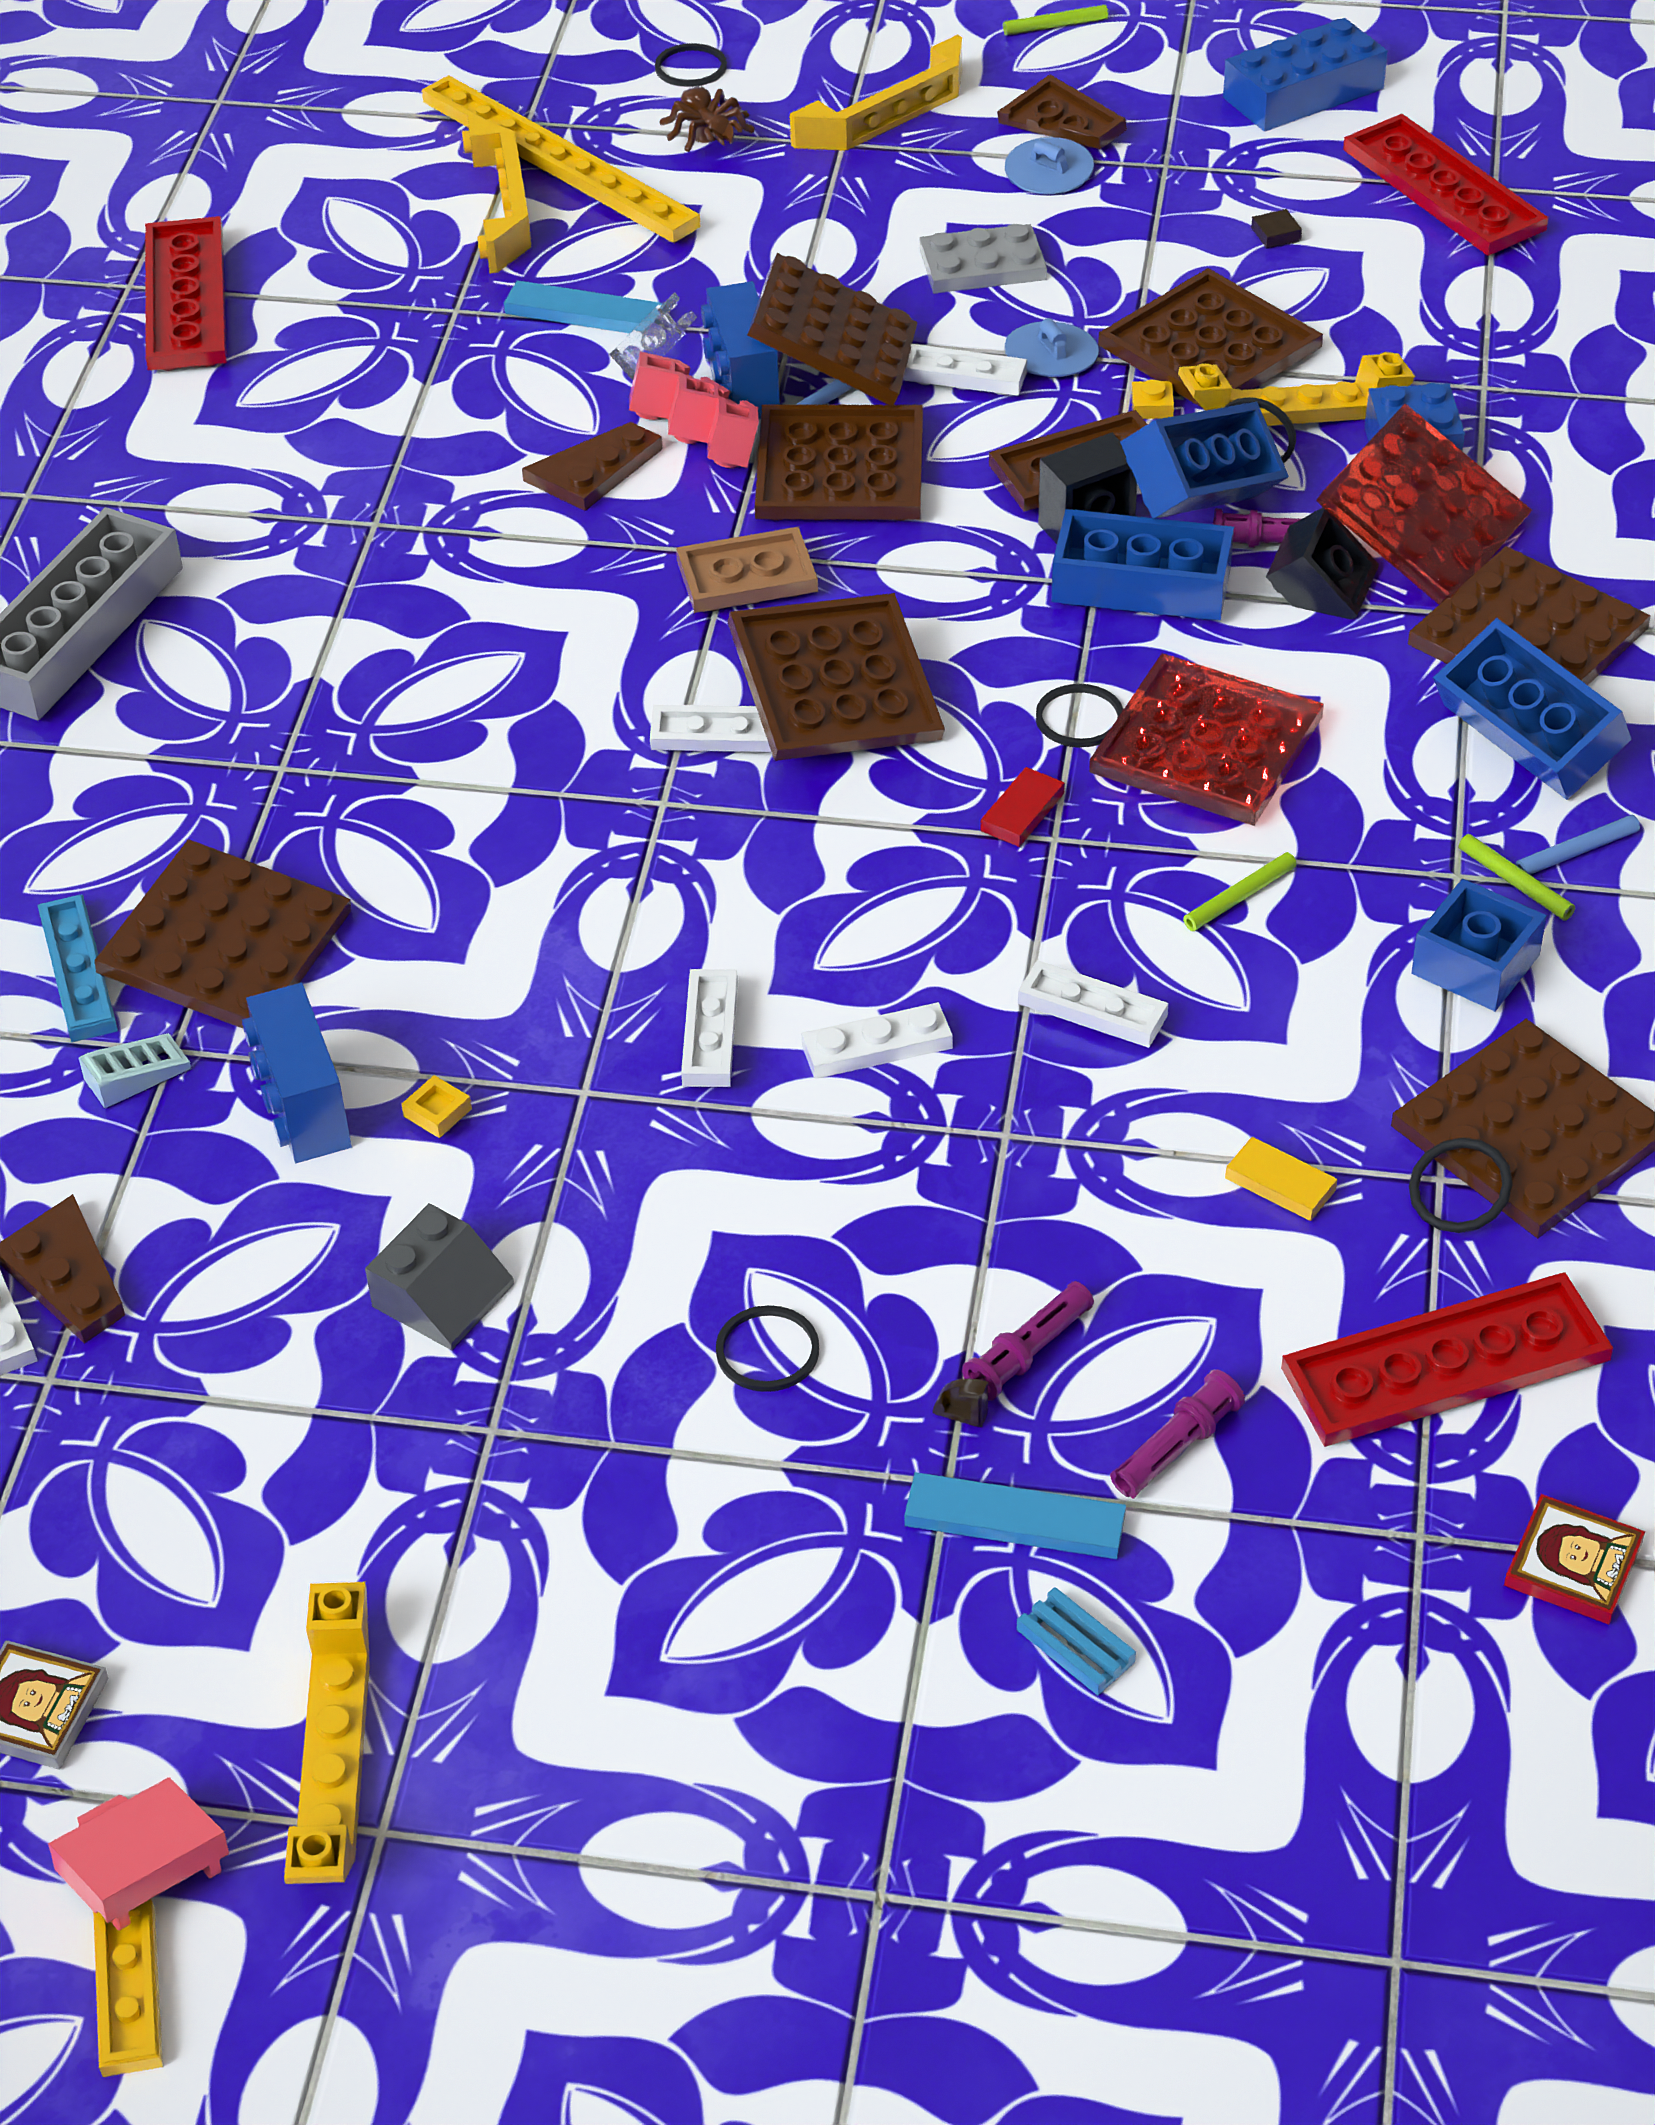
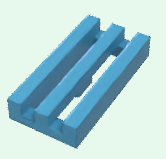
M1053 1587L1047 1593V1600L1044 1602L1038 1600L1032 1606V1613L1029 1615L1023 1613L1017 1619V1631L1097 1696L1136 1661V1651L1056 1587ZM1045 1622L1065 1638L1069 1646L1079 1654L1086 1655L1105 1672L1102 1674L1097 1672L1040 1624Z

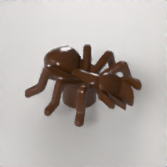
M694 87L683 91L681 101L674 102L670 115L661 118L659 121L661 126L675 121L674 129L666 136L668 141H672L680 134L683 121H690L688 141L684 147L686 152L691 151L695 141L709 143L717 140L725 146L724 140L732 144L734 139L733 126L738 133H742L743 130L749 133L755 131L754 126L748 124L745 118H749L750 114L747 111L741 110L735 97L725 99L724 91L720 88L716 90L712 101L710 92L704 87ZM731 117H736V118H737V120H728V119L731 118Z

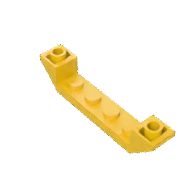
M957 34L930 47L929 69L839 112L834 111L817 100L790 113L791 146L795 149L849 150L959 96L962 74V37Z
M467 115L469 130L462 131L464 153H472L474 168L496 165L505 217L483 220L485 235L477 236L480 259H488L490 274L498 273L532 247L529 216L515 131L479 116Z
M1383 352L1378 355H1362L1355 383L1303 384L1301 386L1279 388L1268 386L1263 389L1240 390L1232 389L1217 365L1199 364L1197 366L1180 367L1178 372L1193 398L1205 411L1223 408L1228 403L1240 398H1259L1279 407L1289 417L1292 424L1366 419L1369 388H1384L1391 385L1399 387L1410 386L1415 378V375L1399 353ZM1260 408L1267 426L1283 425L1275 415Z
M365 1582L312 1583L309 1590L306 1624L312 1658L297 1826L288 1827L284 1872L285 1884L345 1882L356 1856L370 1666L367 1588Z

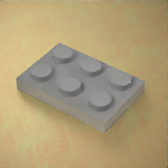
M1011 224L1007 227L990 229L975 228L970 231L956 233L939 232L930 236L919 237V250L933 294L1047 280V266L1032 224Z

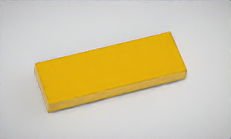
M152 1899L130 1910L128 1913L131 1924L121 1930H117L112 1921L107 1923L100 1912L95 1914L93 1911L99 2069L102 2077L163 2067L156 1920Z

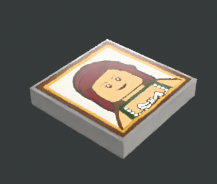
M6 1640L0 1650V1753L60 1770L109 1679L106 1668Z

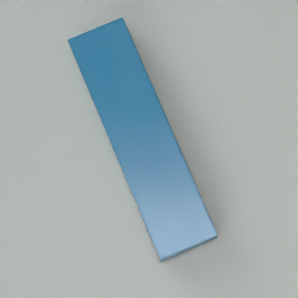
M518 280L504 301L505 314L649 337H652L664 314L663 303Z
M83 894L38 904L71 1043L117 1032L118 1029L105 978L103 975L96 973L94 960L98 956V951Z
M915 1472L905 1511V1526L1117 1559L1126 1505Z

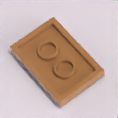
M799 527L676 547L677 562L694 613L715 611L721 608L755 604L761 601L818 592V578Z

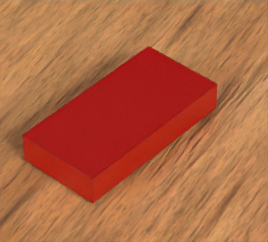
M1025 767L981 818L980 831L1020 847L1064 795L1065 782Z

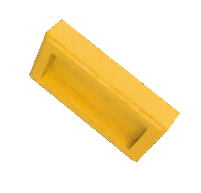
M1254 1137L1248 1140L1226 1166L1225 1179L1309 1221L1320 1211L1337 1187V1178Z

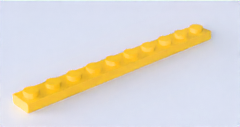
M450 75L422 89V97L425 104L468 127L467 115H476L515 131L519 157L672 243L683 239L701 227L700 214Z

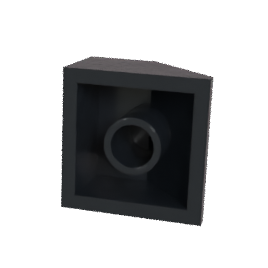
M1326 505L1288 527L1266 578L1292 607L1351 620L1358 616L1380 564Z

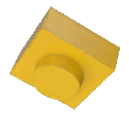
M1159 380L1132 381V411L1136 410L1143 419L1173 417L1174 400L1171 382Z
M435 1075L401 1103L403 1117L438 1138L442 1137L472 1110L469 1095Z

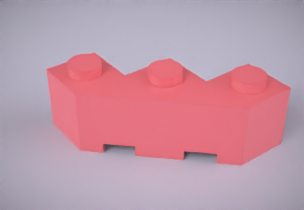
M640 351L629 397V411H633L639 417L648 420H656L659 417L668 419V435H672L678 441L687 444H695L698 441L707 443L708 459L714 460L719 466L725 468H736L737 465L748 467L759 423L758 407L746 400L740 401V404L735 403L728 398L730 390L708 377L695 379L690 376L691 367L680 360Z

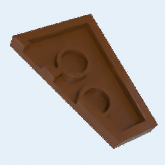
M1051 74L997 111L998 123L1050 137L1068 139L1097 149H1102L1127 131L1126 118Z
M629 422L523 467L522 478L524 482L586 511L663 449L662 436Z
M73 1194L0 1242V1265L84 1344L125 1316L122 1301Z

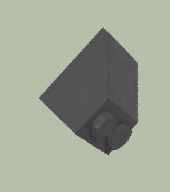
M430 1203L365 1268L373 1308L451 1351L514 1285L512 1275L468 1223Z

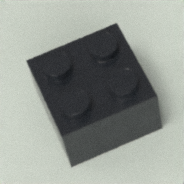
M1113 433L1040 458L1038 525L1056 544L1065 509L1136 516L1137 481L1127 464L1126 455L1120 440Z

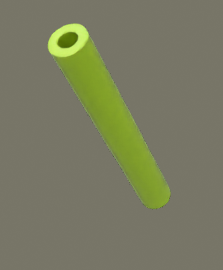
M1099 5L1003 21V31L1005 36L1104 20L1108 19V9L1106 5Z
M1466 834L1460 840L1458 846L1460 850L1562 920H1568L1574 913L1575 905L1471 834Z
M1289 852L1283 853L1189 912L1183 918L1186 927L1190 931H1196L1288 873L1297 865L1294 856Z

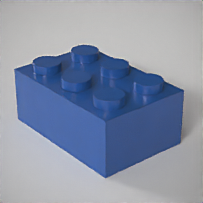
M753 281L706 288L707 304L701 305V315L704 329H709V337L703 338V349L706 361H711L712 380L730 390L728 398L735 403L740 404V401L746 400L758 407L759 420L761 419L762 405H780L777 350L747 336L759 301Z
M303 983L247 997L246 1001L250 1017L242 1019V1025L249 1047L256 1046L255 1051L248 1052L255 1079L266 1081V1084L260 1085L267 1112L273 1113V1115L278 1114L279 1118L272 1119L279 1146L289 1145L295 1164L352 1148L340 1081Z

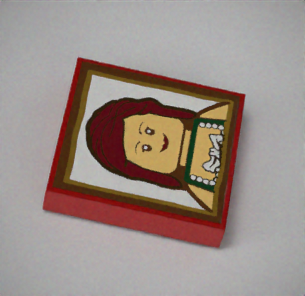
M1541 1494L1507 1571L1504 1586L1609 1625L1643 1543L1645 1531Z

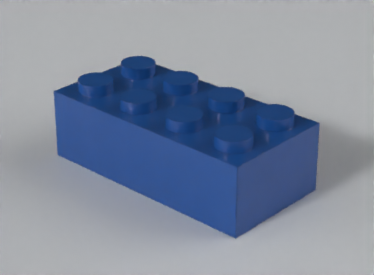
M1347 18L1335 19L1331 23L1313 29H1306L1299 34L1275 40L1265 46L1246 50L1239 55L1225 59L1223 98L1265 132L1383 90L1388 50Z
M1258 402L1156 419L1120 441L1126 455L1127 464L1135 476L1144 504L1149 509L1152 519L1252 499L1289 478Z
M1065 509L1053 559L1052 602L1074 606L1083 605L1113 610L1147 612L1156 615L1165 614L1221 621L1231 570L1234 527Z
M1498 618L1491 622L1433 677L1444 706L1566 800L1632 740L1623 712Z

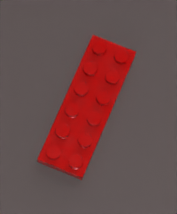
M1403 113L1344 137L1343 150L1487 256L1547 231L1549 217Z
M221 216L145 223V333L148 371H169L191 366L210 367L215 364L227 363L224 248Z
M1562 1272L1282 1355L1281 1369L1323 1446L1327 1447L1610 1361L1613 1346L1566 1272Z

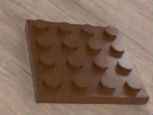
M777 252L770 265L747 336L893 407L900 394L918 322L913 320L903 310L897 308L890 309L878 303L872 295L864 291L856 292L842 285L836 277L826 273L820 274L806 267L800 259L793 256H784Z
M1207 268L1100 331L1098 345L1153 379L1171 382L1173 391L1200 406L1178 375L1180 367L1197 366L1199 364L1217 365L1232 389H1255L1322 347L1323 334Z
M762 405L755 494V519H812L817 521L824 519H853L857 521L865 519L921 520L923 405H893V407L890 405Z
M1505 546L1409 631L1408 645L1448 664L1491 622L1498 618L1586 685H1589L1649 628L1651 615Z
M895 593L730 611L727 623L774 761L942 740L945 728Z
M188 839L94 960L96 973L243 1029L242 1019L250 1017L246 998L300 983L350 914L351 900Z
M1527 1018L1393 1112L1391 1126L1424 1152L1442 1141L1462 1137L1482 1140L1499 1150L1510 1165L1513 1182L1509 1201L1502 1212L1537 1239L1655 1151V1111ZM1459 1148L1446 1151L1434 1158L1493 1205L1499 1198L1502 1179L1500 1169L1491 1157L1479 1150Z

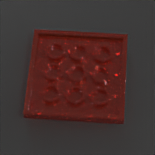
M1406 403L1316 499L1320 505L1439 605L1447 597L1452 598L1459 588L1492 558L1532 511L1516 495L1505 488Z
M1162 653L1090 758L1089 772L1255 826L1322 719L1324 703Z

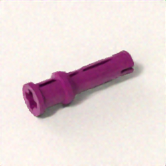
M1215 508L1213 525L1234 527L1233 543L1247 544L1248 548H1255L1260 543H1281L1288 527L1301 519L1262 517V513H1258L1257 510H1251L1249 514L1223 513L1221 508Z
M1076 1281L1068 1284L1066 1289L1038 1310L1035 1315L1013 1333H1000L993 1339L992 1347L982 1356L970 1358L962 1366L964 1379L987 1381L988 1401L994 1400L1001 1394L1002 1386L1014 1375H1024L1031 1368L1033 1356L1093 1307L1094 1299L1090 1291L1083 1284Z
M1218 1369L1209 1372L1204 1377V1385L1191 1397H1182L1175 1404L1174 1416L1140 1446L1131 1457L1110 1473V1478L1115 1488L1125 1497L1129 1498L1131 1496L1134 1499L1152 1479L1159 1475L1196 1439H1208L1216 1431V1423L1229 1411H1238L1245 1404V1396L1238 1383L1231 1376Z

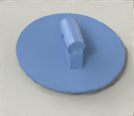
M1044 137L1026 141L1015 147L1005 160V173L1008 179L1017 187L1038 194H1058L1073 190L1089 179L1094 168L1092 155L1085 147L1074 141L1057 137Z
M1050 318L1015 329L1006 338L1004 346L1007 357L1027 359V372L1049 377L1069 376L1083 372L1096 362L1099 354L1098 344L1089 333L1070 324L1054 322Z

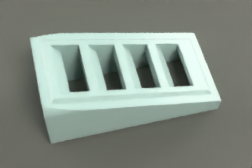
M169 1033L96 1050L79 1057L84 1080L104 1108H108L191 1069L190 1061ZM166 1051L170 1059L161 1061L158 1055ZM149 1060L151 1063L143 1065L141 1062Z

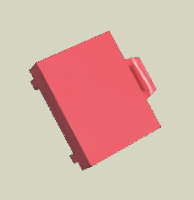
M170 1777L130 1799L123 1795L111 1798L78 1816L79 1827L48 1843L55 1871L95 1914L100 1912L107 1923L112 1921L117 1930H121L131 1924L128 1913L130 1910L195 1873L203 1870L208 1878H213L222 1872L220 1859L229 1855L225 1832Z

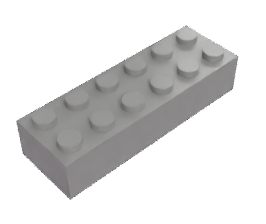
M105 507L0 613V708L38 721L50 710L183 569L175 529Z

